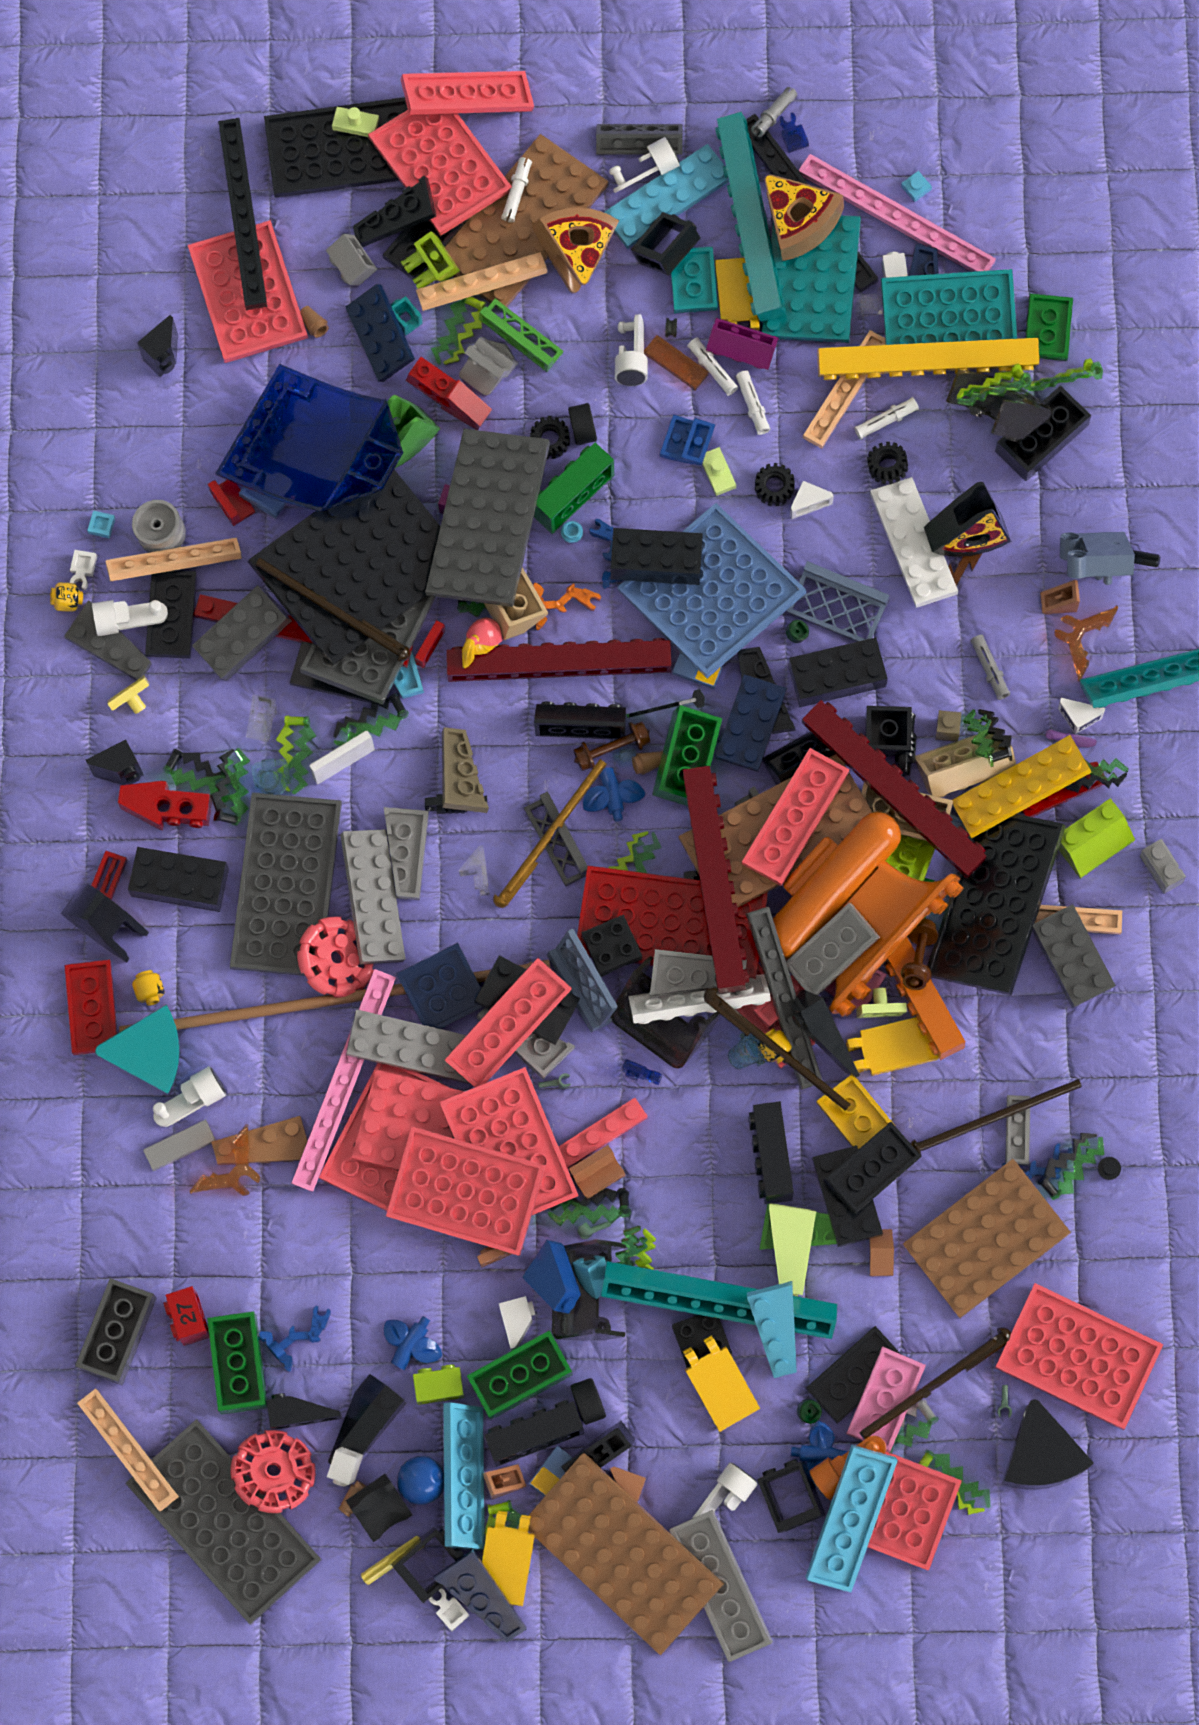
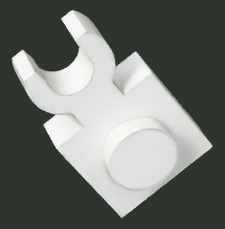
M74 550L70 572L75 575L71 578L70 583L76 584V582L81 581L83 582L82 589L86 591L88 588L86 576L93 577L97 561L96 553Z
M440 1588L438 1591L442 1594L441 1599L436 1601L433 1597H430L429 1601L441 1608L436 1614L453 1631L470 1615L454 1597L448 1601L446 1592Z

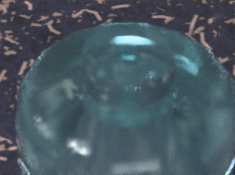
M625 745L615 749L613 760L617 761L619 767L632 766V757L636 756V750L632 745Z

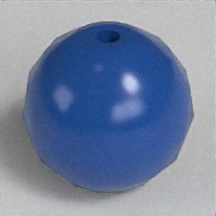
M416 1456L410 1458L400 1467L398 1472V1490L402 1497L412 1504L426 1505L432 1503L439 1498L444 1490V1470L431 1457Z

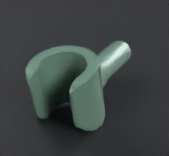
M564 1073L558 1079L538 1082L539 1088L558 1086L565 1090L571 1084H563L561 1079L569 1078L570 1075Z
M607 1221L590 1228L587 1223H584L578 1228L577 1233L582 1239L586 1240L597 1231L610 1227L611 1224Z
M1002 1385L1001 1406L997 1409L999 1417H1001L1000 1411L1004 1407L1009 1411L1008 1418L1012 1415V1409L1008 1406V1385Z

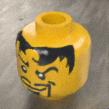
M58 582L55 587H51L50 605H54L56 611L74 612L77 610L78 605H82L83 591H79L77 584Z
M152 970L138 973L132 982L137 1001L146 1003L147 1006L159 1003V998L165 994L160 975L153 973Z
M772 1029L766 1033L769 1038L785 1051L789 1052L792 1049V1045L783 1031ZM758 1043L757 1047L767 1062L771 1063L776 1060L777 1064L784 1060L763 1043Z

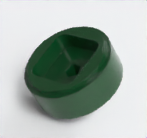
M793 620L786 627V635L790 641L801 643L808 637L809 628L805 622Z
M805 1399L799 1403L797 1415L803 1422L812 1424L821 1417L822 1409L816 1401Z

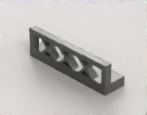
M597 124L596 154L649 153L647 146L663 137L668 139L675 154H682L683 124Z
M547 791L540 795V800L524 807L529 820L541 839L545 825L550 827L559 815L552 798ZM543 806L546 811L544 820L534 818L531 811ZM563 823L562 828L557 827L554 840L551 839L549 842L552 843V847L550 848L548 844L545 849L566 887L586 877L587 864L567 826ZM555 845L565 847L567 852L564 859L554 855ZM565 865L575 866L578 874L567 879L563 872Z

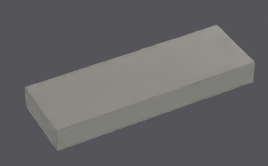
M1007 1095L1006 1107L1029 1099L1030 1096ZM1030 1108L1008 1118L1006 1117L1005 1163L1014 1159L1020 1166L1029 1165Z
M204 1120L143 1149L154 1172L212 1144L211 1142L216 1140L207 1121Z

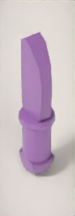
M1047 730L1045 733L1046 738L1057 741L1071 735L1078 747L1089 748L1097 743L1095 739L1054 730Z

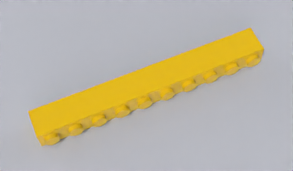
M1038 338L818 348L817 350L818 377H823L824 380H837V376H845V379H858L859 375H867V378H880V374H889V377H902V373H911V376H924V372H933V375H946V371H955V374H967L968 370H977V373H989L990 369L1008 372L1012 370L1013 365L1018 363L1023 371H1032L1034 367L1039 365Z

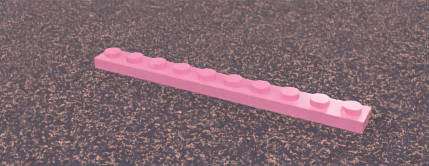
M809 154L799 169L802 177L825 190L843 195L844 200L926 247L937 249V253L971 272L990 271L995 263L996 258L811 154Z
M374 969L358 1010L382 1015L396 977ZM350 1033L291 1184L310 1192L314 1191L364 1062V1059L346 1055Z

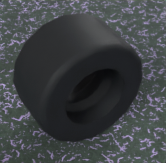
M589 403L569 407L568 411L576 445L597 441Z
M592 1378L571 1385L574 1400L585 1425L606 1417L603 1404Z

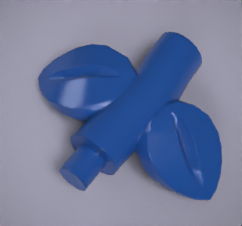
M608 767L604 768L599 775L603 786L592 787L585 794L583 809L589 812H598L608 807V812L610 815H613L614 821L619 822L623 820V802H638L646 794L641 785L634 780L626 779L618 783L614 769Z
M422 1316L418 1323L414 1322L410 1329L406 1323L400 1320H388L385 1322L384 1336L386 1341L390 1345L398 1347L390 1363L405 1371L411 1356L423 1364L435 1362L442 1357L443 1354L439 1345L433 1339L425 1337L429 1331L426 1327L431 1320Z
M818 1421L809 1432L808 1440L810 1445H801V1448L792 1447L791 1456L800 1457V1461L807 1462L806 1465L808 1471H810L829 1457L833 1460L848 1451L833 1448L835 1439L833 1431L828 1425Z

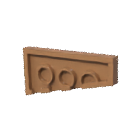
M297 1116L212 1141L211 1143L218 1165H235L259 1162L300 1161L308 1140L301 1116Z

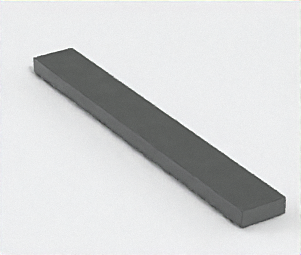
M764 907L746 913L781 1030L792 1045V1049L788 1053L822 1080L810 1038L801 1028L796 1026L792 1019L794 1014L791 1006L796 998V993L770 908ZM794 1070L799 1089L802 1090L814 1086Z

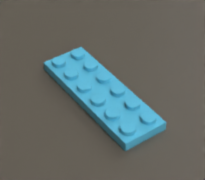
M708 144L682 160L679 167L662 176L659 175L604 212L619 220L614 232L627 249L636 244L662 212L678 216L729 182V178L726 179L723 171V166L725 165Z
M451 1402L444 1403L445 1547L477 1551L484 1550L483 1407Z
M851 1445L805 1576L808 1581L852 1592L898 1461L896 1457Z

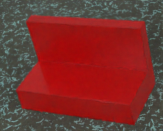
M232 477L219 485L216 480L208 484L210 493L233 526L256 513L249 502L239 497L241 489Z

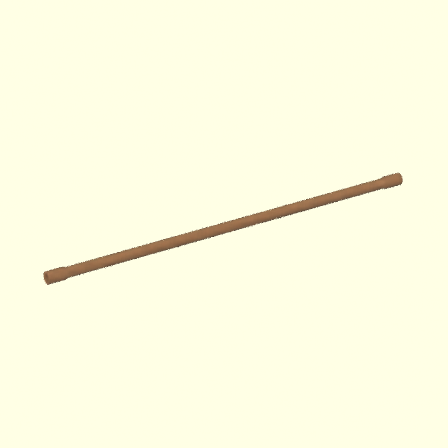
M549 959L542 960L550 968ZM529 962L527 964H522L519 966L523 967L524 969H527L533 962ZM490 970L473 972L478 983L485 982ZM394 984L389 997L406 994L402 984ZM366 989L356 990V992L341 998H334L333 995L317 996L176 1018L174 1022L176 1029L180 1030L362 1001ZM132 1024L119 1026V1032L131 1026Z

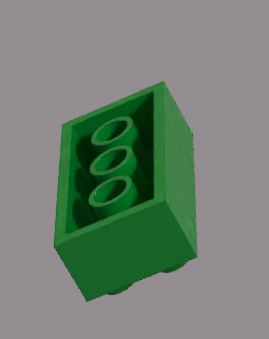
M596 442L592 446H586L575 462L573 460L570 461L560 476H554L550 480L549 486L544 491H539L534 518L551 534L558 530L615 476L614 459Z
M682 705L673 711L652 793L653 796L688 806L683 770L704 766L711 767L722 718Z
M252 1311L207 1318L218 1412L223 1415L267 1408L257 1315Z
M549 1330L467 1375V1378L491 1421L569 1378L573 1373Z

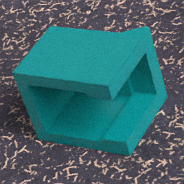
M406 296L401 300H395L391 304L405 336L423 324L422 315ZM405 312L411 317L407 322L399 317Z

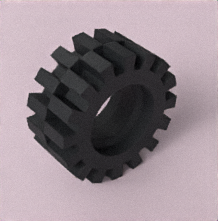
M548 416V419L545 420L542 417L540 422L536 421L534 423L535 426L531 427L530 437L541 438L546 431H554L558 434L557 442L549 447L547 459L549 456H552V459H556V455L561 457L563 451L566 452L568 450L570 433L568 426H565L563 420L560 422L558 417H555L553 420L552 416Z
M886 442V445L883 446L882 443H879V448L874 446L872 448L873 452L869 451V457H867L868 469L872 479L875 478L876 482L879 483L881 480L882 484L886 485V481H889L890 485L893 484V480L899 482L900 476L902 478L906 476L905 472H908V461L905 450L903 451L901 445L898 447L897 443L893 442L891 446L890 442ZM885 459L896 460V463L891 467H881L879 465Z
M774 463V466L767 464L765 469L764 467L760 469V473H757L755 479V492H757L758 499L761 498L762 503L768 502V506H772V503H775L776 506H780L781 502L785 504L787 499L790 500L792 498L795 481L794 475L791 474L789 468L785 469L783 464H781V467H778V463ZM771 478H778L783 482V488L780 491L772 492L766 486L767 481Z

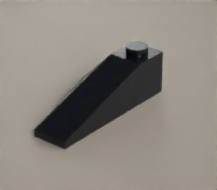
M803 989L799 991L791 1006L794 1014L792 1019L796 1026L801 1028L845 1073L855 1078L860 1076L823 997Z
M369 1374L353 1395L328 1463L331 1464L335 1450L341 1447L364 1456L406 1405L405 1400L383 1382Z

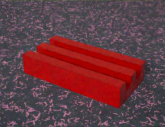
M437 620L415 656L416 665L422 668L426 666L445 633L443 623Z
M105 850L91 886L97 889L109 858H113L100 889V892L112 900L128 860L126 857ZM118 860H119L120 863H119V866H118V868H117V871H116V873H115V875H114V878H113V880H112V883H111V885H110V888H109V890H108V893H105V891H106V889H107V886H108V884H109V881H110V879H111V876H112V874H113V872H114V869H115V867H116V864H117V862H118Z

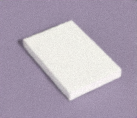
M364 731L310 764L312 776L317 785L375 750L369 732Z

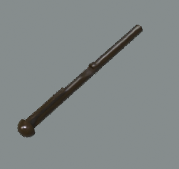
M259 558L255 565L399 656L397 661L403 662L409 658L410 650L407 646H404L367 621L362 620L360 622L328 602L324 596L316 594L262 558Z
M710 988L705 991L704 1001L747 1037L750 1033L771 1051L780 1055L784 1059L782 1060L783 1063L791 1066L843 1110L846 1111L851 1104L720 998L716 994L718 989Z
M1076 1079L918 1143L914 1139L910 1144L921 1155V1151L1082 1087L1079 1079Z
M1005 1327L998 1328L996 1336L861 1430L859 1433L862 1438H868L917 1402L929 1397L934 1389L940 1387L964 1369L968 1372L1001 1349L1010 1340V1330Z

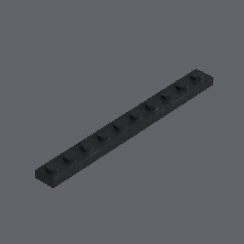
M753 114L747 118L752 148L770 173L778 177L808 184L768 130H766L762 137H758V134L755 136L752 133L751 127L759 120L758 116ZM858 252L855 287L861 293L878 282V277Z
M240 118L218 121L246 310L268 307Z

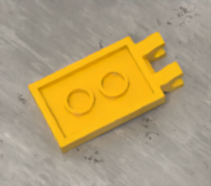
M745 258L715 260L720 319L735 324L737 322L749 321L750 329L759 331L760 319L752 313L750 303L753 302V297L749 295L746 285L749 283V277L745 276L743 270V263H746Z
M917 1017L860 1031L861 1038L847 1039L846 1043L848 1052L862 1049L864 1059L853 1062L858 1073L870 1070L871 1076L936 1061L939 1057L932 1054L928 1046L930 1041L927 1035L923 1036L919 1031Z
M851 1075L833 1088L834 1091L851 1104L846 1111L826 1095H823L816 1101L817 1105L851 1146L857 1145L858 1149L888 1123L892 1122L858 1079Z
M711 1335L703 1340L710 1351L706 1356L698 1360L691 1347L684 1350L683 1353L690 1364V1367L685 1369L718 1431L721 1432L759 1410L760 1407L727 1347L719 1349Z
M498 1510L495 1527L488 1526L482 1563L510 1604L523 1606L535 1534L528 1533L531 1516L521 1515L519 1529L505 1527L508 1512Z

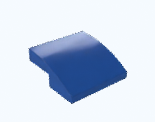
M673 414L660 457L687 464L702 465L716 424L694 418L693 421Z

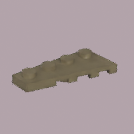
M446 727L442 730L443 808L487 813L489 809L488 803L485 802L483 796L484 790L477 776L478 770L472 759L473 753L466 730Z

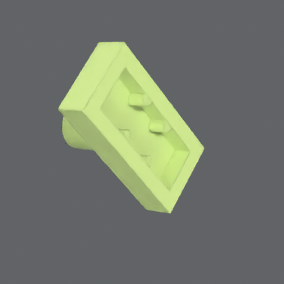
M337 107L332 130L369 137L368 134L377 129L379 115L360 112L355 107L350 109Z
M720 447L706 452L702 466L715 495L718 496L736 489V483Z
M886 988L873 989L874 1004H862L856 1009L857 1018L898 1017L907 1012L906 1003H888Z

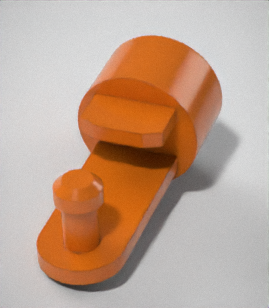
M870 1436L856 1445L879 1453H886V1443L879 1436ZM849 1451L842 1456H837L833 1460L828 1457L809 1471L817 1488L829 1500L833 1499Z

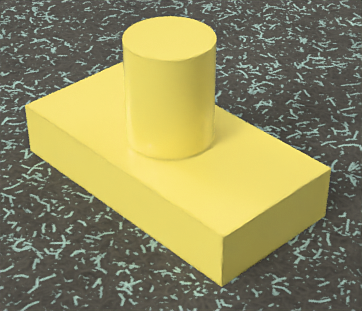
M142 676L107 701L108 706L113 711L127 702L135 714L139 713L146 705L138 696V693L149 686V681L145 676Z

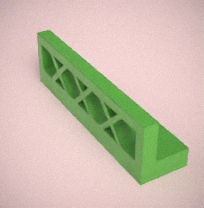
M494 299L488 307L484 306L479 313V320L546 372L550 370L564 352L497 299ZM495 306L503 312V319L492 312ZM508 322H517L520 325L521 332L510 326ZM525 336H535L537 338L538 345L532 343ZM550 348L556 354L552 358L541 349Z

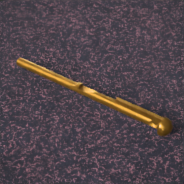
M599 759L499 896L494 894L493 902L497 907L504 908L509 905L515 894L538 865L535 861L549 844L557 827H563V823L607 764Z

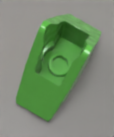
M393 395L389 398L359 449L358 456L371 470L385 460L395 469L418 454L441 428L422 408L406 399ZM397 417L393 422H391V423L388 425V423L390 422L391 419Z

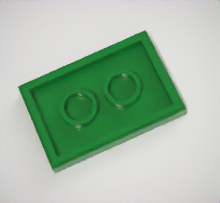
M1030 293L1025 338H1038L1040 359L1068 360L1073 298Z

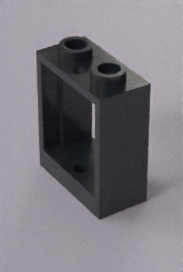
M662 212L630 250L639 264L669 276L701 237L696 231V225L690 220L684 221L675 214L670 215ZM671 229L680 232L662 254L653 251Z
M797 1459L784 1463L785 1468L776 1471L775 1468L764 1471L762 1472L763 1477L757 1479L778 1533H784L826 1515L806 1463L798 1462ZM800 1471L814 1508L784 1520L770 1482Z
M435 1527L430 1529L391 1563V1566L423 1603L442 1588L443 1585L435 1580L424 1590L403 1564L434 1537L455 1561L463 1557L464 1554L459 1548L445 1547V1531L442 1528L439 1531Z

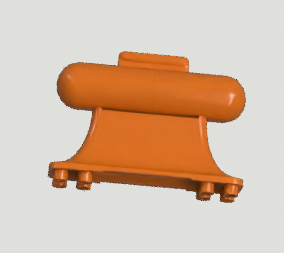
M872 812L867 814L839 845L831 838L824 837L785 880L783 887L792 897L773 918L786 961L848 903L854 905L880 936L868 950L835 979V997L828 1009L832 1014L839 1013L842 1017H848L855 1010L856 1006L851 1002L854 997L857 1000L860 998L863 1000L871 992V989L866 984L871 980L872 975L925 916L931 912L940 915L948 907V904L943 900L945 896L949 895L955 898L964 889L958 883L960 878L956 874H949L939 881L925 882L901 873L886 862L901 840L899 825L894 818L886 813Z

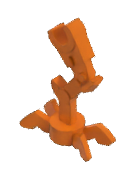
M538 583L533 584L545 608L557 609L562 613L567 611L564 605L571 598H575L591 611H594L596 606L590 603V599L594 598L598 601L601 599L600 594L585 588H575V584H571L559 600L544 601L543 597H541L544 592L543 587ZM546 616L535 624L536 630H540L547 621Z

